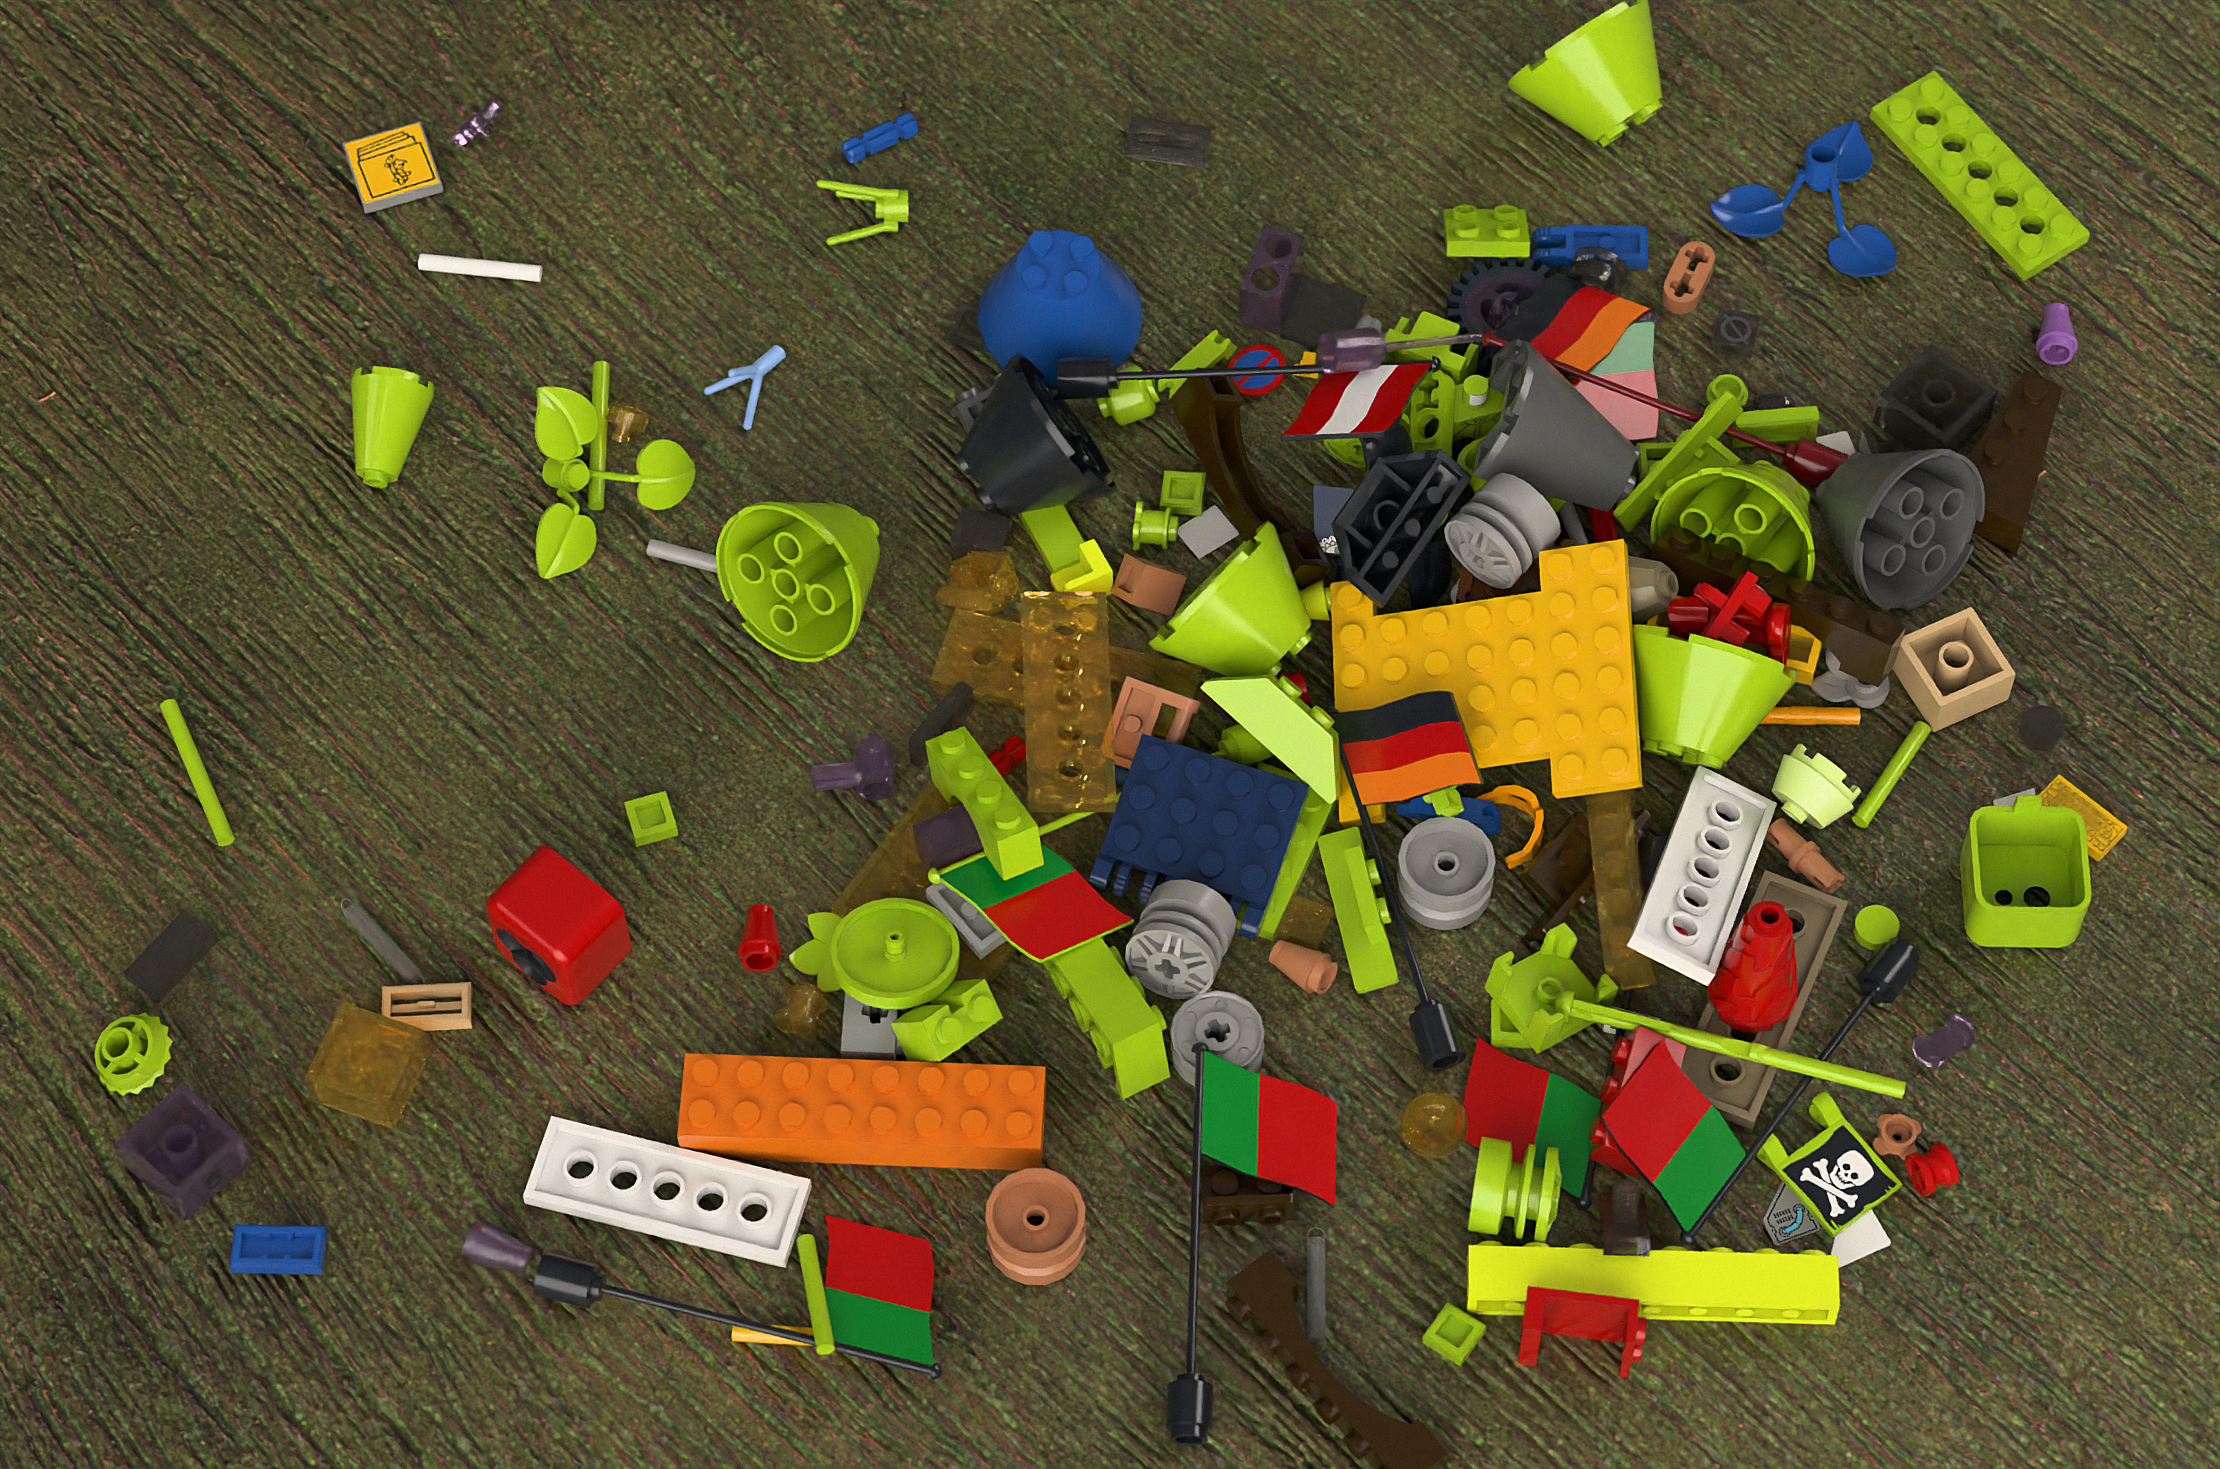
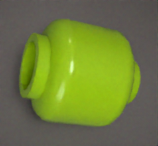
M1137 365L1119 370V372L1143 371ZM1154 379L1120 381L1119 389H1112L1111 398H1097L1104 418L1112 415L1114 421L1121 426L1151 416L1156 410L1155 403L1161 401Z

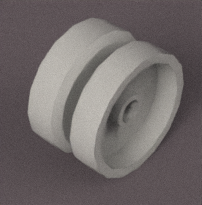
M1451 816L1429 818L1410 830L1402 840L1398 855V872L1396 877L1398 899L1409 917L1425 927L1450 930L1463 928L1481 916L1489 906L1496 864L1493 845L1483 830L1467 820Z

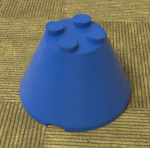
M1042 230L1030 235L1028 242L1001 266L988 281L979 302L978 327L986 351H989L1001 364L1002 370H1004L1011 357L1021 353L1045 375L1042 382L1048 389H1058L1057 363L1059 358L1110 356L1111 364H1118L1120 367L1125 363L1135 349L1142 329V304L1137 288L1128 274L1117 263L1095 247L1089 237L1070 231L1054 230L1046 232Z

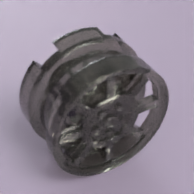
M1583 247L1575 252L1571 261V268L1567 271L1566 276L1620 297L1621 288L1627 280L1629 270L1626 263L1613 252L1599 247ZM1586 254H1593L1594 258H1589ZM1600 256H1603V257L1607 258L1608 260L1606 261V260L1600 258Z

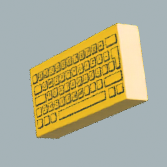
M2060 774L2038 795L2042 796L2041 806L2068 807L2077 811L2082 816L2086 826L2088 855L2097 862L2126 834L2128 827Z

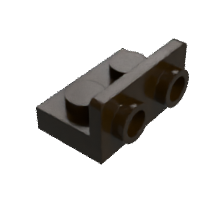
M1201 1166L1203 1224L1213 1223L1217 1227L1229 1228L1237 1226L1240 1222H1259L1266 1226H1276L1283 1224L1285 1221L1294 1220L1295 1197L1292 1188L1244 1176L1225 1166Z

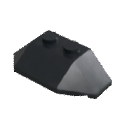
M1441 449L1375 459L1331 523L1348 581L1378 607H1384L1473 476Z

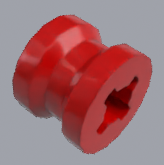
M1942 1142L1931 1145L1926 1153L1914 1152L1905 1157L1907 1174L1915 1190L1922 1197L1934 1194L1936 1187L1941 1185L1951 1187L1959 1182V1173L1955 1160L1949 1149Z

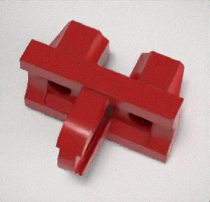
M1747 571L1745 575L1740 574L1727 595L1705 582L1703 584L1698 583L1693 590V595L1715 611L1699 636L1741 647L1750 632L1731 620L1738 608L1740 607L1758 619L1772 601V598L1760 586L1755 584L1759 577L1750 571Z

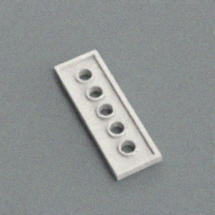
M1698 765L1691 777L1627 946L1708 986L1715 976L1777 803ZM1717 812L1728 816L1730 821L1722 819ZM1706 840L1716 843L1720 850L1710 846ZM1696 869H1701L1708 873L1709 878L1700 875ZM1685 897L1695 900L1699 907L1691 905ZM1674 926L1684 929L1688 936L1677 932Z
M551 1116L523 1198L525 1204L786 1268L812 1186L811 1179ZM578 1162H588L594 1167L592 1173L583 1179L573 1178L569 1175V1170ZM629 1172L637 1177L635 1184L631 1188L621 1190L612 1185L616 1175ZM664 1183H674L680 1188L679 1194L671 1200H661L655 1195V1192ZM714 1193L720 1195L724 1201L718 1209L706 1211L698 1205L703 1196ZM752 1204H759L767 1209L765 1217L756 1222L745 1220L742 1217V1212L747 1206Z

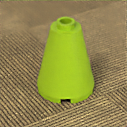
M373 366L371 374L361 375L362 368H358L351 376L356 474L363 478L364 484L384 488L388 486V483L397 481L433 400L435 388L430 381L427 387L419 384L420 375L409 371Z

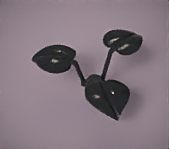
M1399 424L1385 437L1359 438L1363 449L1366 471L1369 470L1375 459L1379 457L1413 453L1410 435ZM1460 437L1454 440L1452 459L1457 462L1460 452L1476 439ZM1469 483L1454 503L1455 507L1462 508L1475 495ZM1433 537L1430 538L1407 572L1412 610L1429 608L1444 595L1451 581L1452 563L1449 550L1443 542H1433Z

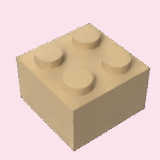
M1972 607L1903 636L1892 668L1933 732L2008 700L2016 675Z

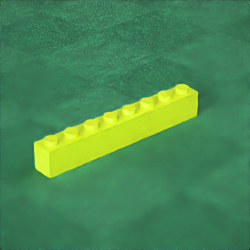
M1483 1241L1477 1245L1468 1246L1466 1261L1467 1314L1523 1316L1528 1286L1638 1299V1316L1658 1320L1835 1324L1840 1308L1838 1255H1826L1819 1250H1806L1799 1254H1780L1779 1251L1774 1249H1758L1753 1253H1738L1729 1248L1716 1247L1707 1250V1252L1688 1251L1680 1246H1668L1661 1250H1642L1636 1245H1621L1615 1249H1596L1591 1244L1579 1243L1571 1245L1569 1248L1550 1247L1548 1244L1541 1242H1531L1523 1246H1504L1497 1241Z

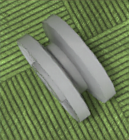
M1218 990L1205 992L1184 1002L1173 1017L1170 1031V1051L1175 1069L1184 1081L1195 1086L1196 1053H1193L1191 1049L1195 1043L1204 1042L1208 1045L1210 1053L1256 1073L1261 1067L1264 1054L1265 1031L1261 1015L1249 1001L1230 992Z

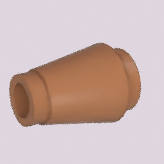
M1279 940L1274 945L1269 956L1271 964L1275 965L1276 968L1309 994L1313 992L1318 994L1325 993L1332 985L1338 970L1337 963L1331 960L1329 954L1284 940Z

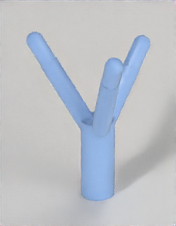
M774 345L752 365L730 369L728 371V378L704 388V394H713L747 378H751L753 383L743 424L745 430H750L763 376L786 357L784 350L780 346Z

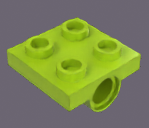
M1458 205L1453 209H1444L1443 226L1447 257H1489V260L1492 257H1499L1500 263H1507V257H1517L1516 263H1524L1525 258L1529 257L1530 239L1525 209H1518L1511 205H1500L1494 209H1477L1471 205Z

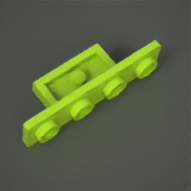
M1726 391L1721 398L1714 399L1706 407L1703 417L1691 429H1687L1680 434L1674 448L1662 460H1658L1650 466L1646 477L1632 490L1630 495L1625 500H1619L1613 515L1625 531L1629 533L1659 502L1667 489L1681 477L1705 468L1744 465L1739 457L1717 440L1743 412L1741 405L1731 392Z
M1354 826L1318 837L1317 843L1356 992L1362 994L1398 983L1399 977L1385 924L1392 922L1385 897H1377L1375 885L1382 884L1375 859H1367L1359 828Z

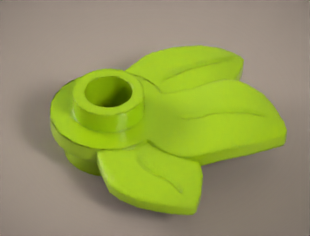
M817 912L809 914L808 924L814 939L797 948L789 956L790 963L800 972L811 976L818 975L817 986L821 992H833L842 989L834 978L830 960L831 938L836 927L844 918L843 915L836 913Z

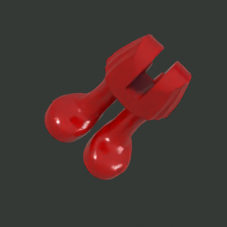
M1695 596L1674 599L1667 607L1669 634L1689 640L1690 633L1700 635L1715 611ZM1771 603L1758 619L1739 607L1731 620L1750 632L1744 642L1762 646L1766 651V657L1785 664L1783 671L1785 670L1791 638L1790 604Z

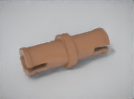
M1784 818L1776 820L1768 827L1765 839L1789 860L1788 866L1795 873L1801 872L1814 886L1824 893L1832 895L1837 891L1845 877L1819 854L1820 848L1813 841L1807 842Z

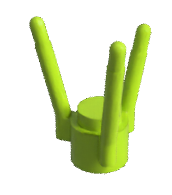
M818 180L816 182L819 188L836 191L835 194L838 197L875 201V218H883L884 220L883 223L829 237L826 240L828 245L844 243L881 232H898V222H908V190L880 189L826 180Z

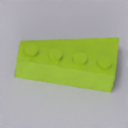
M1105 936L1047 960L1042 964L1064 1000L1069 998V1004L1075 1020L1083 1033L1089 1031L1097 1049L1096 1055L1104 1069L1111 1066L1114 1067L1117 1081L1115 1087L1124 1100L1170 1077L1162 1031L1167 1026L1159 1008L1156 1005L1149 1006L1145 1001L1146 995L1138 978L1135 975L1129 977L1124 971L1125 964L1118 949L1115 946L1108 948L1104 942Z

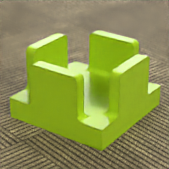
M1425 311L1420 314L1410 334V319L1402 316L1394 330L1389 329L1383 340L1381 362L1432 360V356H1436L1441 361L1440 371L1451 376L1455 385L1463 384L1467 377L1474 374L1477 367L1478 345L1470 343L1464 356L1450 352L1459 334V324ZM1436 382V386L1434 388H1438V382Z

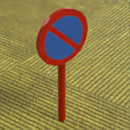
M1258 344L1237 352L1229 361L1227 368L1286 366V360L1281 352L1274 347ZM1359 362L1328 363V364H1348V363H1359ZM1286 374L1231 376L1240 395L1257 397L1275 390L1282 383Z

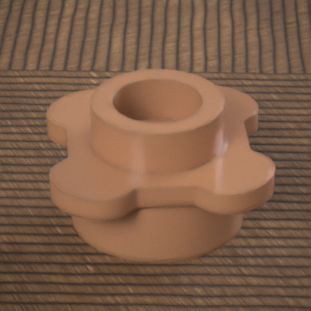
M1883 1114L1878 1118L1879 1135L1872 1144L1877 1154L1882 1156L1888 1153L1900 1156L1905 1161L1906 1155L1918 1152L1915 1147V1141L1922 1131L1918 1121L1901 1114ZM1898 1134L1901 1136V1139L1895 1140L1893 1135Z

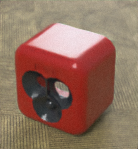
M540 845L486 901V911L493 938L500 954L565 1005L573 1006L580 1004L632 952L626 916L620 904L606 890L548 846Z

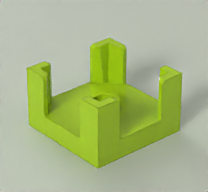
M1565 922L1547 932L1540 951L1511 966L1514 958L1512 951L1496 958L1484 987L1537 1054L1595 1023L1570 1016L1568 1024L1564 1023L1565 1016L1559 1012L1555 1013L1554 1009L1555 1001L1562 992L1576 990L1574 999L1608 1007V1005H1612L1619 989L1606 973L1601 975L1595 989L1570 957L1577 943V937Z

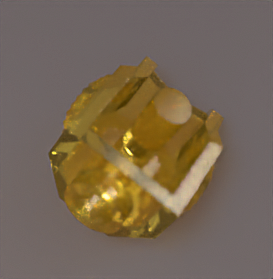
M971 551L964 557L954 560L948 570L949 575L946 585L939 588L935 599L939 604L958 608L964 614L975 617L990 618L1005 610L1018 590V577L1009 553Z

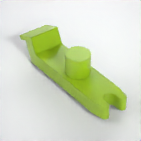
M1213 330L1169 370H1192L1197 367L1212 368L1222 358L1228 361L1237 350V346L1232 344L1229 338L1225 339L1222 337L1218 330ZM1187 378L1160 379L1157 384V391L1162 392L1165 388H1171L1169 392L1170 399Z

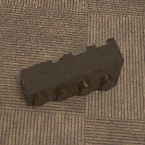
M2027 369L2021 374L1968 458L1978 469L1985 491L1983 522L1976 520L1973 533L2015 554L2018 552L2063 389L2062 386Z

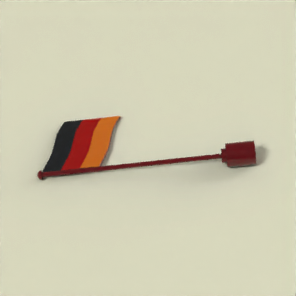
M1557 273L1539 285L1517 316L1493 334V331H1488L1482 336V343L1486 347L1491 344L1503 348L1515 339L1525 340L1532 344L1559 371L1697 423L1702 418L1700 415L1589 373L1609 356L1626 330L1640 317L1648 314L1650 308ZM1728 427L1723 433L1783 456L1780 465L1787 467L1786 472L1796 480L1816 488L1824 480L1830 479L1835 470L1848 459V454L1801 436L1797 443L1789 441L1787 447L1783 448L1731 427Z

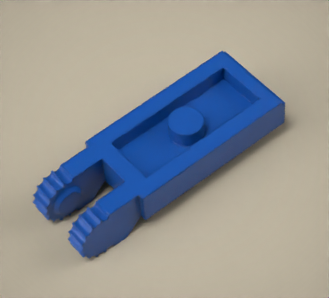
M1565 225V227H1540L1539 229L1536 228L1532 233L1533 244L1540 248L1532 254L1534 265L1538 268L1542 264L1549 267L1550 270H1556L1564 265L1565 268L1647 269L1648 231L1646 226Z

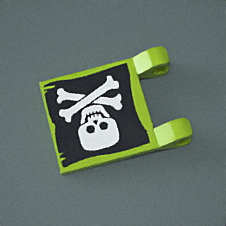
M1821 1092L1812 1099V1104L1808 1110L1812 1118L1825 1127L1826 1130L1789 1157L1780 1141L1772 1133L1756 1156L1775 1171L1827 1233L1834 1238L1899 1190L1903 1184L1843 1117L1831 1096L1826 1092Z

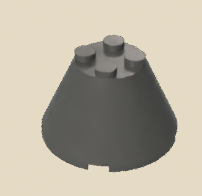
M1948 449L1868 455L1855 452L1835 470L1830 479L1824 480L1819 485L1816 492V499L1820 502L1822 522L1861 592L1870 602L1888 611L1890 608H1902L1908 611L1920 607L1934 599L1950 585L1966 564L1975 547L1969 541L1974 531L1976 520L1983 522L1985 511V491L1978 469L1968 458Z

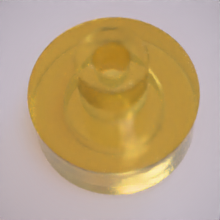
M611 402L605 419L616 425L612 439L628 444L632 431L645 432L650 415L634 407Z

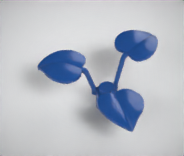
M1856 121L1849 122L1825 133L1807 147L1803 158L1805 169L1797 171V178L1783 201L1778 203L1777 194L1770 188L1758 184H1748L1730 190L1718 201L1710 204L1711 213L1725 228L1738 235L1759 238L1772 235L1783 227L1784 217L1780 211H1784L1789 207L1803 182H1806L1814 191L1823 192L1831 189L1838 233L1842 236L1833 239L1828 245L1827 254L1832 266L1841 273L1855 277L1887 274L1893 271L1896 266L1897 258L1893 244L1881 230L1867 224H1861L1848 232L1844 224L1838 190L1839 181L1851 182L1864 177L1871 170L1873 162L1871 150L1863 139Z

